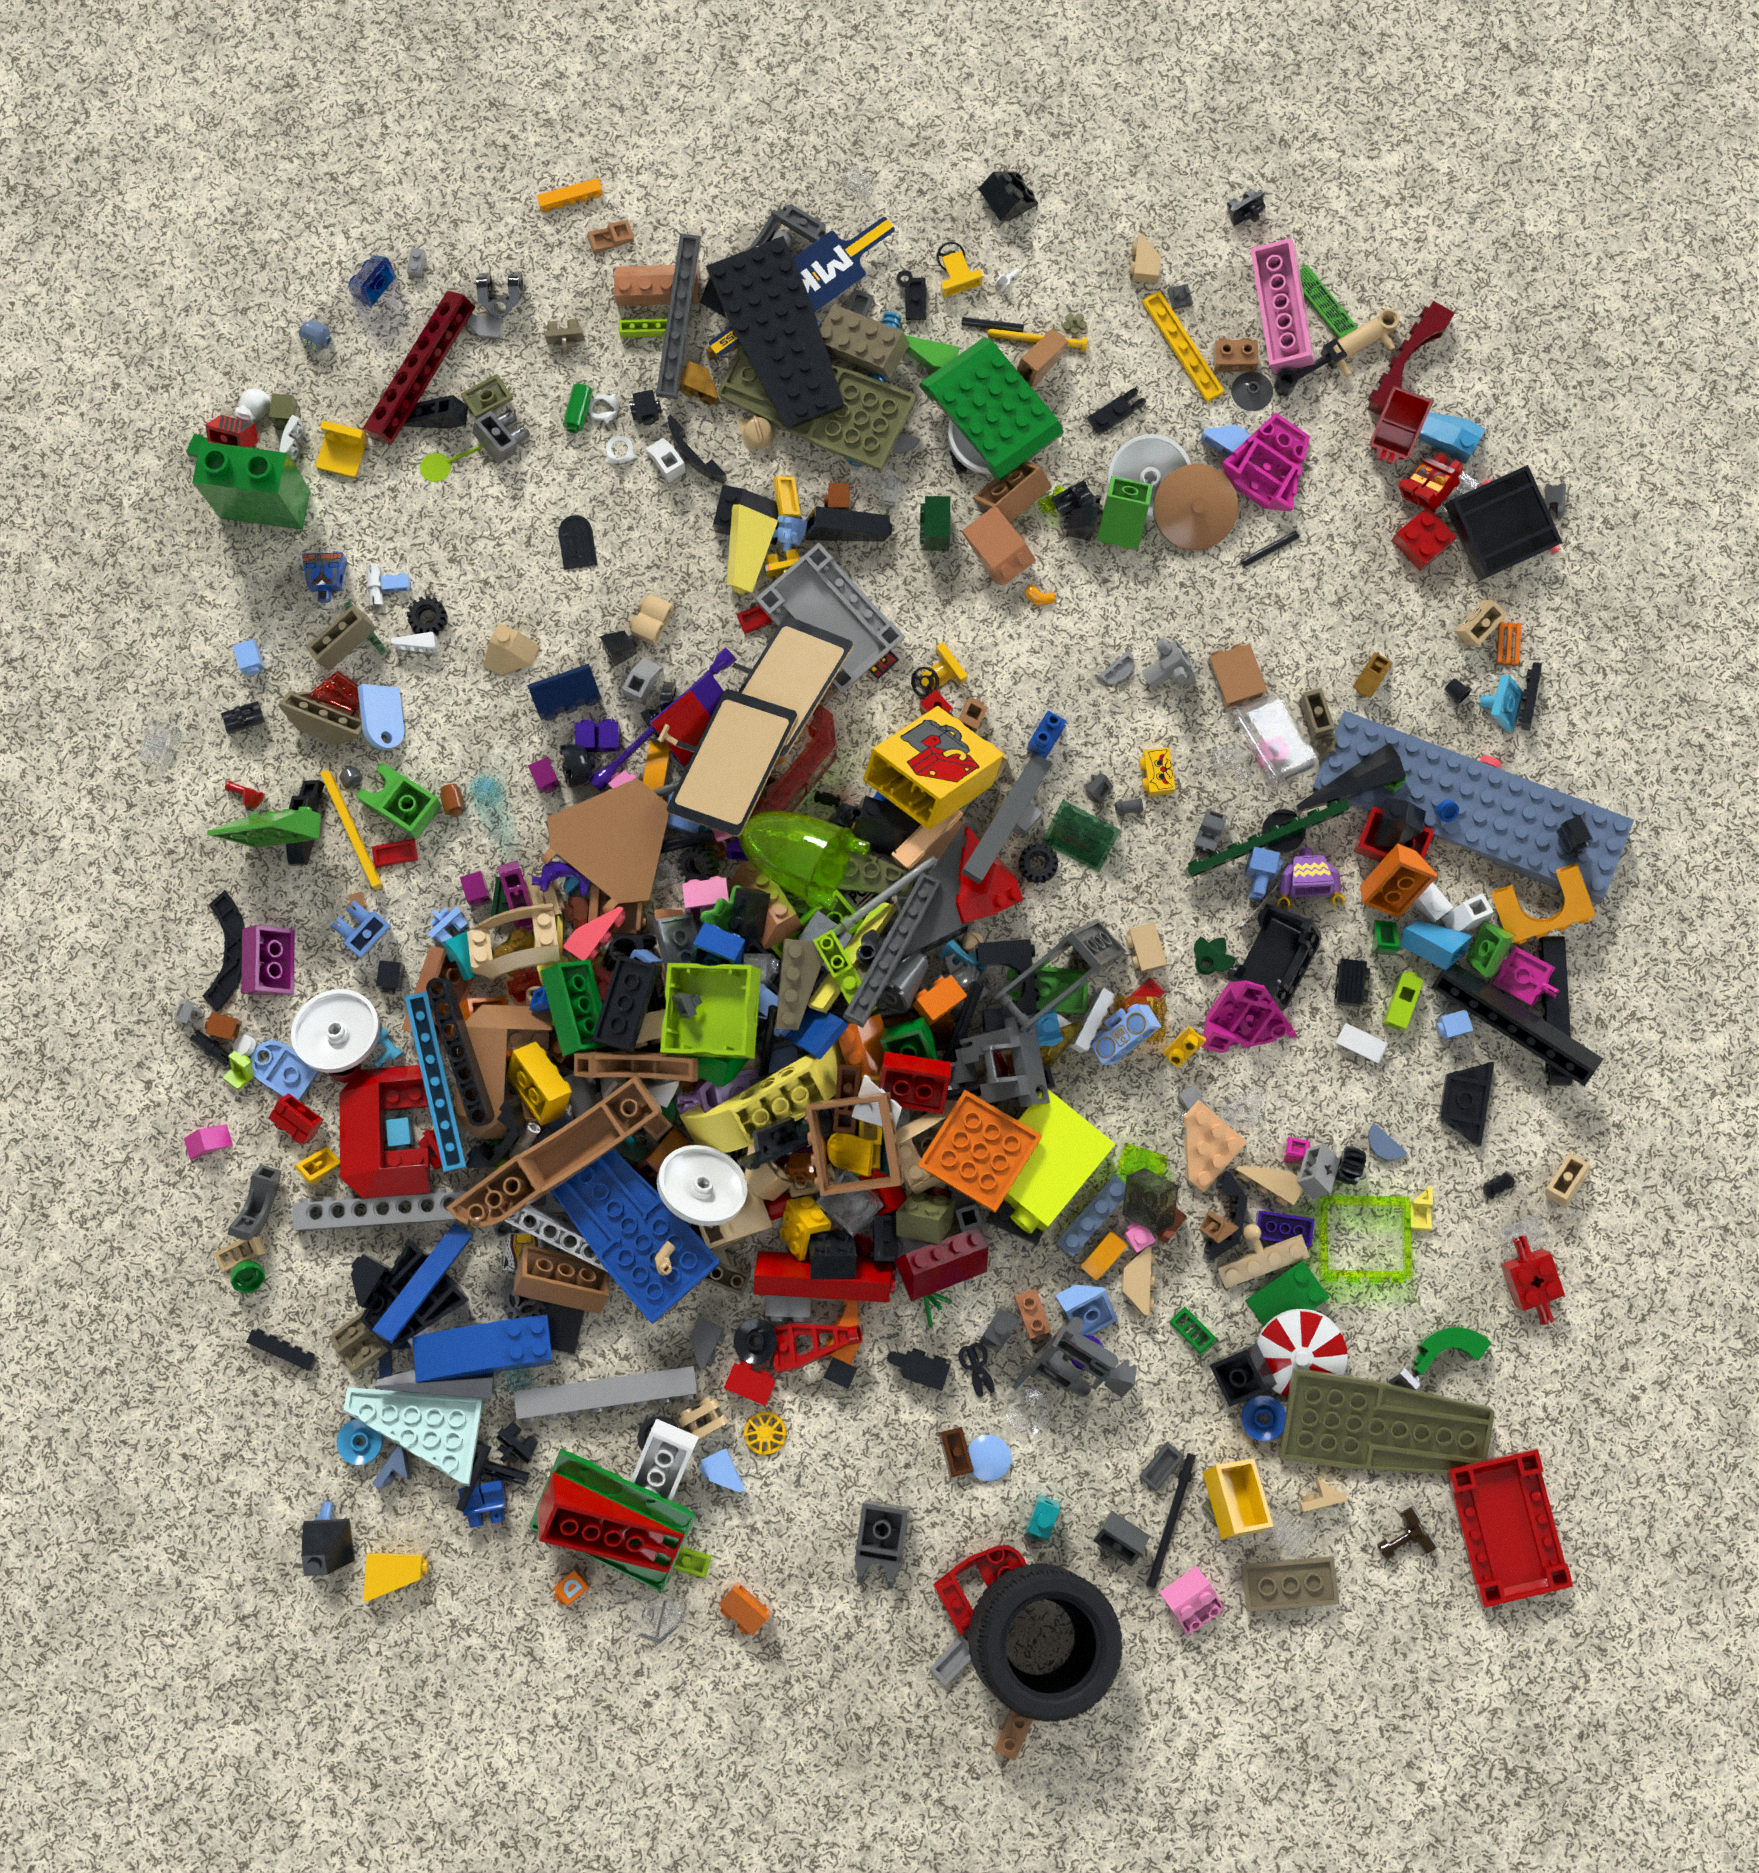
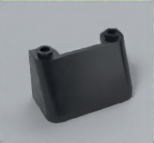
M1266 903L1264 909L1259 912L1257 917L1261 930L1243 965L1238 963L1229 969L1227 980L1229 982L1246 980L1265 986L1279 1009L1284 1010L1289 1005L1320 945L1321 933L1312 920Z

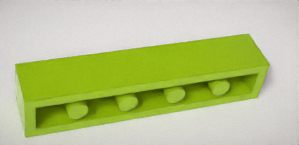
M667 319L619 320L620 338L665 337Z

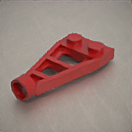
M799 1323L774 1326L773 1328L777 1335V1348L773 1354L775 1372L781 1373L797 1370L849 1345L862 1343L863 1336L860 1326L846 1327ZM822 1333H833L834 1344L821 1348L819 1335ZM798 1335H810L812 1337L813 1349L811 1351L798 1355L796 1343Z

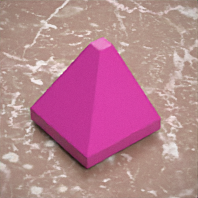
M1288 1136L1283 1162L1303 1161L1306 1149L1310 1147V1141Z

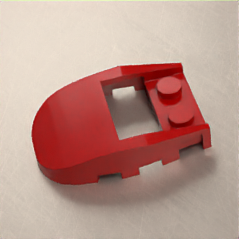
M998 1545L974 1554L957 1564L933 1584L959 1635L969 1629L971 1615L974 1612L955 1576L976 1564L989 1588V1585L996 1581V1578L999 1576H1003L1005 1572L1012 1571L1016 1567L1021 1568L1022 1565H1027L1017 1549L1008 1545Z

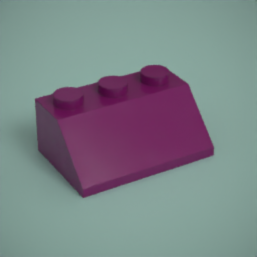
M261 925L242 929L241 994H294L295 930Z

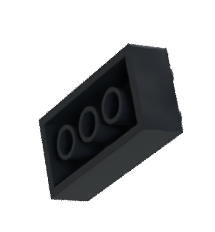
M1003 1200L996 1213L990 1212L986 1221L987 1224L1036 1246L1038 1245L1043 1231L1036 1227L1029 1234L1020 1228L1010 1217L1015 1209L1007 1201Z

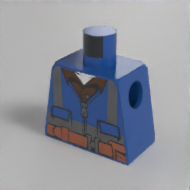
M343 552L302 553L307 587L311 592H318V602H331V591H341L347 558Z

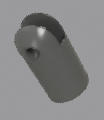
M1564 483L1558 486L1546 484L1544 502L1549 513L1551 508L1558 510L1559 521L1564 516L1566 485Z

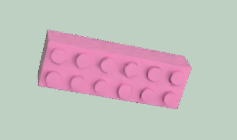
M1292 238L1251 248L1269 365L1273 373L1277 374L1283 369L1293 370L1315 364L1297 251Z

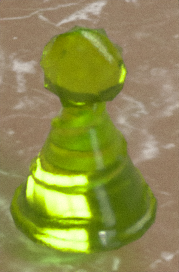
M1056 486L1052 495L1038 500V506L1042 508L1041 513L1044 514L1046 511L1050 515H1054L1056 508L1051 498L1065 490L1063 486Z

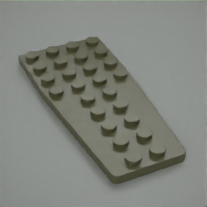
M741 345L718 389L721 399L758 417L764 418L768 422L827 451L881 472L917 401L916 394L861 373L832 365L843 398V408L792 429H785Z
M1293 1368L1278 1456L1280 1459L1342 1468L1448 1474L1447 1469L1487 1460L1495 1413L1488 1406L1374 1380Z

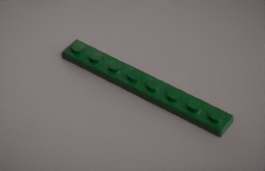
M1335 800L1327 804V808L1321 811L1319 808L1309 811L1307 816L1302 819L1299 816L1287 821V825L1283 827L1279 825L1273 826L1264 835L1254 834L1247 838L1248 841L1243 844L1236 842L1227 847L1228 850L1220 853L1217 850L1208 854V858L1205 860L1195 859L1188 863L1184 873L1187 879L1193 878L1249 854L1254 847L1264 848L1342 815L1350 807L1346 800L1342 802Z

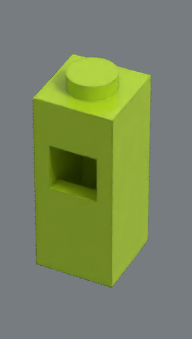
M1407 971L1399 975L1382 1024L1402 1032L1407 1029L1424 982L1423 979L1419 978L1418 974Z

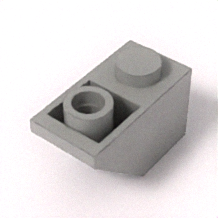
M642 658L631 670L622 687L624 696L644 705L662 670V666Z

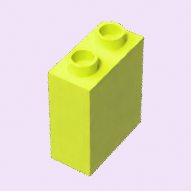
M1048 1090L1050 1103L1031 1105L1018 1119L1022 1124L1041 1134L1042 1139L1004 1199L1015 1209L1010 1216L1011 1219L1029 1234L1036 1227L1045 1233L1115 1146L1113 1141L1050 1090ZM1042 1092L1038 1095L1039 1099L1042 1098Z

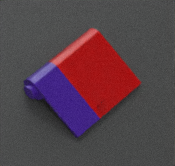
M708 672L653 718L650 724L659 735L665 724L670 726L667 733L671 737L697 747L724 691L712 674ZM663 739L669 747L672 756L682 767H685L694 752L679 748Z

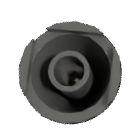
M913 952L901 960L881 994L879 1001L882 1002L884 1000L888 1003L887 1008L897 1013H905L910 1009L929 967L927 957L922 953Z

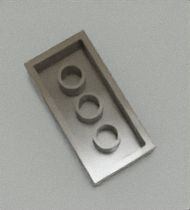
M833 304L820 327V332L829 355L887 379L892 377L910 345L903 331Z

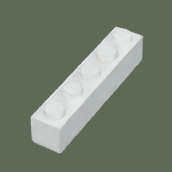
M1104 987L1097 990L1069 1047L1080 1054L1089 1050L1091 1047L1090 1042L1096 1037L1095 1032L1102 1025L1101 1020L1108 1012L1107 1008L1113 1003V993Z

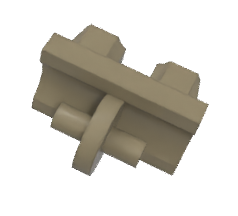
M569 319L567 321V329H560L558 321H549L547 323V331H544L547 345L554 344L555 349H563L564 355L569 354L568 348L576 347V342L584 341L583 330L579 325L578 319Z

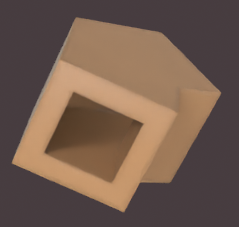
M362 891L348 895L350 902L346 908L351 906L356 910L351 905L354 900L364 909L367 908Z

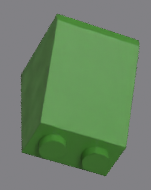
M1111 476L1097 541H1101L1104 544L1120 545L1126 549H1138L1150 505L1153 485Z

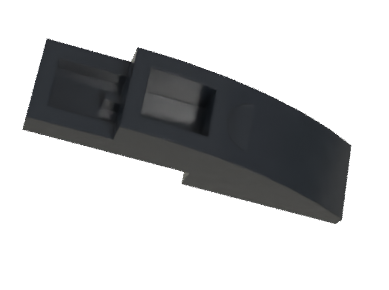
M321 780L303 781L299 796L291 797L289 809L298 810L299 807H310L312 811L317 812L325 783ZM315 840L286 844L288 864L290 866L307 865Z

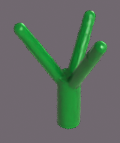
M937 1293L923 1297L928 1326L930 1328L933 1327L929 1300L938 1310H942V1306L936 1299L949 1304L952 1303L951 1299Z

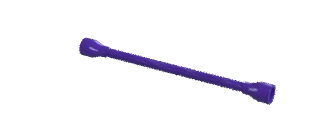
M724 647L717 654L713 664L709 666V670L703 676L708 672L712 676L718 674L721 670L730 667L737 660L736 657ZM649 726L650 728H647L612 764H608L604 769L597 771L589 778V781L597 790L601 792L608 785L618 767L623 765L622 763H625L624 761H627L628 757L630 758V755L632 756L654 732L656 733L653 726Z

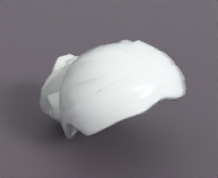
M248 389L241 395L239 407L236 408L234 414L240 420L252 423L259 421L270 411L271 399L266 392L260 389Z

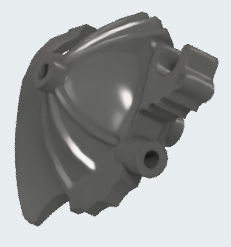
M951 953L943 958L945 968L947 969L946 972L948 973L946 978L952 975L967 994L971 982L978 980L982 970L977 969L975 965L971 966L970 963L967 966H964L963 962H958L954 965L952 959L956 954ZM939 974L935 980H938L943 975ZM986 982L982 983L984 988L978 1003L991 990ZM964 1001L950 1011V1014H953L954 1023L957 1022Z

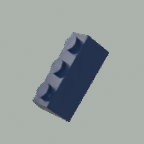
M589 664L527 685L541 720L545 719L546 721L557 718V714L562 712L567 714L573 713L578 710V707L585 704L586 706H593L598 703V700L602 699Z

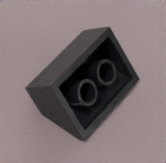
M865 795L859 805V808L863 810V816L853 823L848 841L892 856V853H896V850L921 824L899 807Z

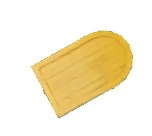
M837 1132L831 1135L828 1140L827 1155L834 1166L869 1177L871 1176L874 1141L849 1133Z

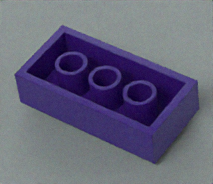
M1257 1211L1255 1225L1261 1229L1260 1240L1279 1243L1302 1235L1306 1247L1312 1246L1315 1219Z

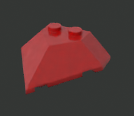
M968 826L964 828V835L967 837L965 847H962L958 877V882H961L960 893L956 895L955 901L962 924L994 915L1023 901L1016 876L998 857H996L980 884L961 873L981 840Z

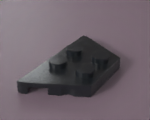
M1494 1062L1448 1073L1445 1075L1439 1119L1478 1147L1482 1145Z

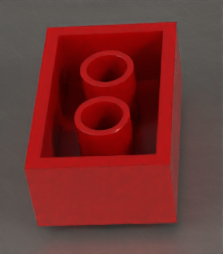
M1372 807L1367 814L1353 852L1381 862L1392 849L1375 845L1381 809ZM1423 826L1422 833L1406 842L1403 846L1415 850L1424 859L1434 830Z

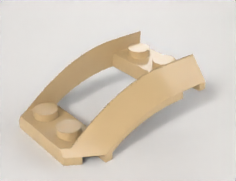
M553 903L526 906L502 912L482 921L467 932L471 971L476 975L480 976L481 974L489 977L491 980H495V977L522 968L540 966L547 962L556 961V963H561ZM532 918L536 948L512 952L493 959L489 929L507 922Z
M946 1100L943 1114L927 1112L896 1130L902 1171L914 1194H919L942 1181L918 1167L921 1156L911 1138L946 1118L957 1101Z

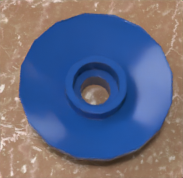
M1260 1395L1250 1399L1245 1404L1241 1414V1422L1244 1430L1250 1437L1258 1441H1270L1276 1439L1283 1432L1285 1409L1277 1399L1271 1396ZM1265 1414L1268 1416L1269 1420L1267 1423L1260 1421L1261 1415Z

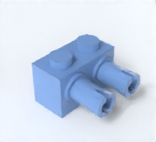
M1254 847L1248 855L1244 876L1253 880L1249 895L1250 899L1261 901L1262 896H1265L1268 882L1280 872L1282 860H1279V852Z
M354 900L351 905L356 910L348 906L346 911L360 922V926L353 929L339 916L336 921L341 926L333 922L330 927L345 938L344 945L362 959L388 932L391 925L375 911L368 913Z

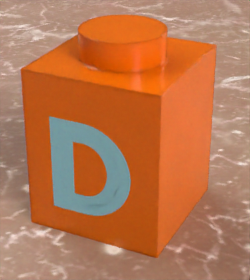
M576 1568L553 1587L555 1591L553 1595L561 1605L565 1603L568 1606L591 1586Z

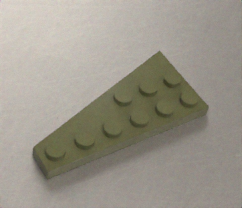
M791 819L783 884L880 894L909 873L904 869ZM915 879L894 895L909 897L914 888Z

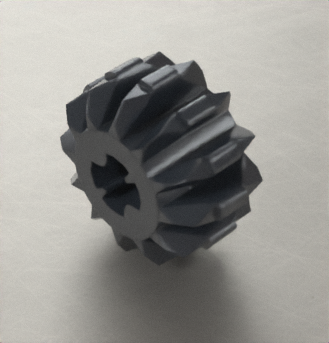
M1346 1146L1339 1157L1340 1162L1336 1179L1348 1185H1356L1363 1175L1366 1153L1359 1148Z

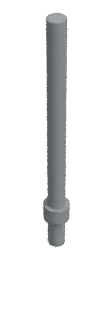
M932 855L852 915L842 918L840 923L832 928L836 937L843 931L853 928L854 923L920 876L922 872L924 873L938 863L935 856Z

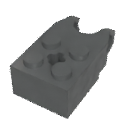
M865 1500L862 1503L855 1554L857 1583L863 1582L864 1573L870 1565L878 1564L887 1573L888 1588L893 1589L896 1575L903 1562L910 1507ZM884 1523L889 1530L882 1533V1529L878 1528V1525Z

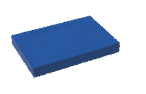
M809 1008L803 1015L799 1029L790 1030L785 1038L820 1060L849 1025L829 1012L824 1013Z

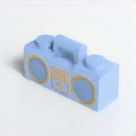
M1134 1004L1127 1009V1014L1120 1008L1104 1021L1108 1030L1099 1031L1096 1034V1039L1090 1043L1102 1065H1114L1162 1027L1148 1005Z

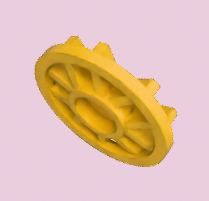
M772 1412L755 1414L747 1421L744 1428L745 1442L755 1453L761 1455L772 1454L784 1444L786 1437L785 1425L783 1420ZM763 1415H768V1416H769V1418H768V1420L766 1421V1423H764V1421L762 1420L761 1416H763ZM772 1417L778 1420L773 1427L769 1425ZM755 1418H758L761 1422L759 1427L753 1422ZM779 1423L782 1426L783 1432L774 1430ZM751 1424L756 1431L748 1433L749 1425ZM756 1434L757 1439L750 1442L748 1436ZM774 1434L783 1435L782 1440L773 1439ZM760 1441L759 1450H757L751 1444ZM771 1441L779 1444L771 1450ZM763 1442L768 1443V1451H762Z

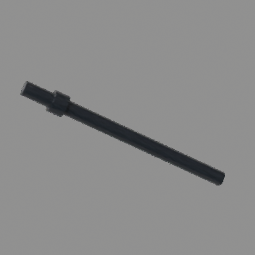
M1187 1453L1183 1469L1179 1471L1177 1489L1148 1579L1147 1586L1154 1589L1159 1579L1188 1482L1191 1483L1193 1476L1191 1471L1196 1455Z

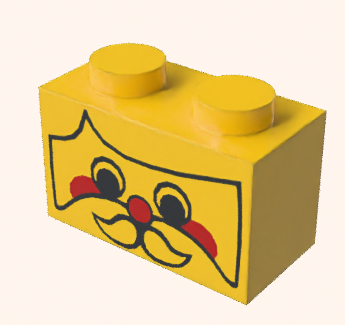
M1170 747L1144 750L1142 757L1139 758L1140 771L1144 770L1145 778H1142L1143 791H1147L1148 797L1174 794L1176 788Z

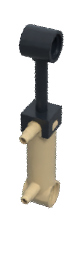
M1385 309L1379 316L1338 340L1335 338L1328 342L1321 350L1322 357L1315 360L1313 365L1305 366L1297 372L1291 369L1281 370L1274 383L1275 391L1282 396L1290 395L1294 391L1299 379L1325 364H1328L1331 369L1339 367L1341 372L1346 377L1352 375V372L1345 360L1381 339L1389 351L1395 350L1389 335L1394 333L1398 325V313L1392 309ZM1383 321H1387L1391 325H1386L1383 323ZM1286 380L1290 385H1284L1281 381Z

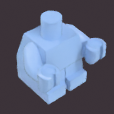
M778 516L779 528L778 530L775 529L772 538L777 537L778 542L784 543L783 551L786 552L792 549V545H800L806 532L807 521L793 517Z

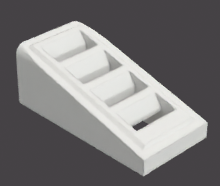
M433 632L391 639L392 645L398 650L439 653L437 638Z

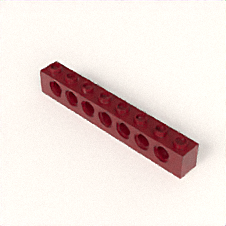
M447 291L362 428L374 440L388 445H392L476 308L465 295Z

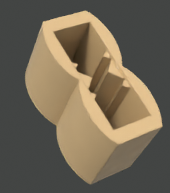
M649 594L646 599L643 598L640 602V613L637 617L634 616L632 618L629 628L631 629L632 636L655 646L674 609L671 603Z

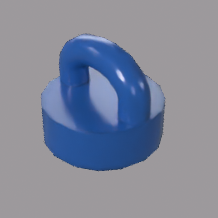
M1447 799L1436 806L1434 813L1443 822H1450L1457 817L1459 806L1453 800Z

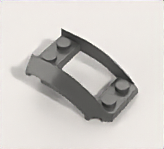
M789 204L783 206L782 210L776 211L773 209L765 226L748 249L771 241L781 225L786 226L814 243L825 235L826 225L796 206Z

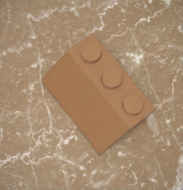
M1027 461L1001 481L992 480L973 499L986 512L993 506H996L1011 524L1017 516L1028 510L1031 504L1038 498L1043 497L1052 486L1042 468Z

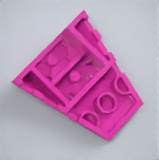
M1275 412L1255 433L1222 462V468L1236 490L1264 509L1291 512L1310 436Z

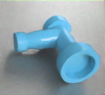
M385 1028L380 1030L377 1044H382L386 1049L379 1059L374 1061L378 1068H381L390 1058L395 1061L404 1053L401 1049L398 1050L388 1039L389 1032Z

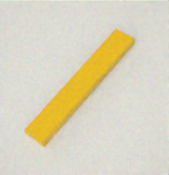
M1160 290L1143 299L1141 303L1205 402L1208 403L1223 395L1225 390Z
M325 770L320 774L372 888L378 891L384 887L334 776L329 770Z

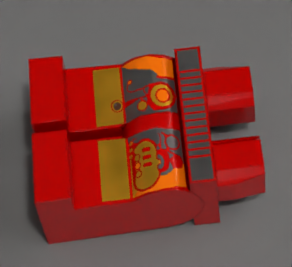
M1438 453L1433 459L1426 456L1423 463L1416 468L1415 473L1408 480L1403 479L1398 484L1402 497L1416 505L1419 504L1423 508L1429 507L1434 512L1453 489L1457 488L1460 484L1459 476L1464 471L1462 463L1454 460L1447 466L1449 463L1448 459L1441 453Z

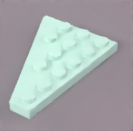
M347 1388L344 1411L464 1486H470L483 1398Z

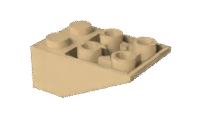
M748 1189L745 1203L741 1211L733 1219L716 1226L698 1225L704 1242L711 1251L773 1227L763 1199L758 1196L754 1197Z

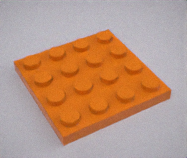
M964 1090L918 1163V1167L996 1213L1042 1139V1135Z

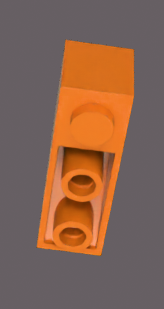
M845 1300L843 1306L846 1307L843 1316L838 1314L833 1326L850 1327L859 1325L858 1301ZM828 1336L824 1347L834 1344V1336ZM860 1343L849 1345L830 1354V1356L851 1365Z

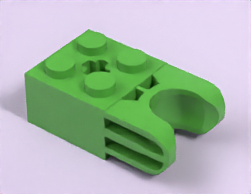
M381 763L377 767V771L380 777L386 781L384 789L378 793H370L361 789L355 796L361 804L417 840L442 808V805L436 796L386 764Z

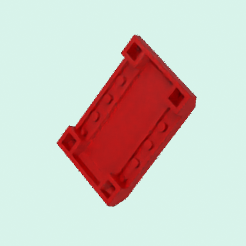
M1536 1448L1447 1469L1448 1482L1476 1592L1484 1608L1574 1587L1568 1564L1565 1563L1542 1475L1544 1470L1539 1451Z

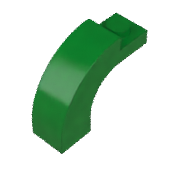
M1454 1327L1434 1331L1417 1345L1424 1352L1423 1354L1419 1352L1412 1361L1414 1366L1411 1370L1418 1375H1423L1435 1357L1447 1348L1460 1350L1472 1360L1479 1361L1492 1342L1483 1335L1466 1328Z

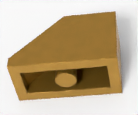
M1374 652L1354 683L1353 688L1360 695L1371 698L1393 662Z

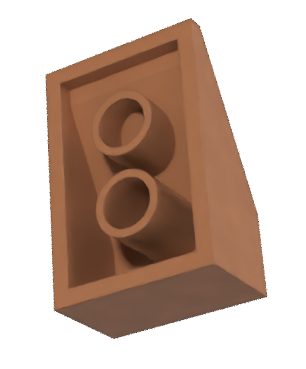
M993 506L961 531L990 578L996 584L1004 586L1036 561L1024 540L996 506Z

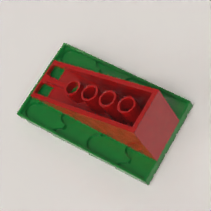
M560 1448L529 1525L530 1529L539 1532V1542L576 1550L647 1586L663 1592L695 1515L688 1508L667 1500L658 1493L627 1481L618 1474L594 1465V1462Z

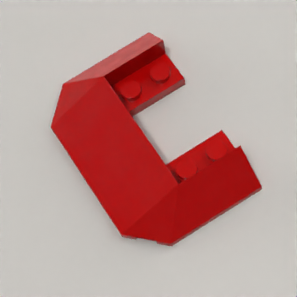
M420 1065L361 1070L359 1077L349 1082L339 1093L340 1179L363 1199L430 1193V1150L428 1148L385 1151V1111L429 1107Z

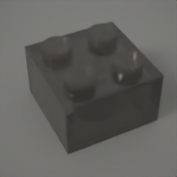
M1146 1168L1127 1175L1122 1215L1154 1233L1174 1225L1179 1186Z

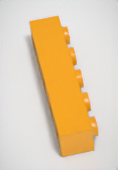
M599 178L538 194L537 198L541 212H549L553 208L560 209L567 204L574 205L578 201L586 202L592 197L599 198L603 195Z

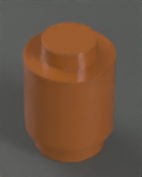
M447 784L441 787L439 795L445 814L450 815V817L462 815L466 806L461 789L457 787V784Z

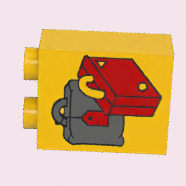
M937 706L872 749L863 781L926 829L931 830L993 786L1004 754L998 751L992 743L983 740L964 726L958 718L952 717Z

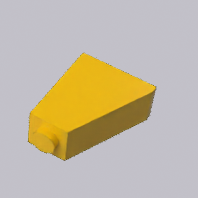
M397 1553L366 1554L363 1601L373 1600L423 1579L424 1574L428 1573L429 1561L425 1560V1555Z

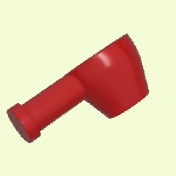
M227 781L225 784L226 791L243 795V805L257 809L265 797L263 792L235 784L232 781Z

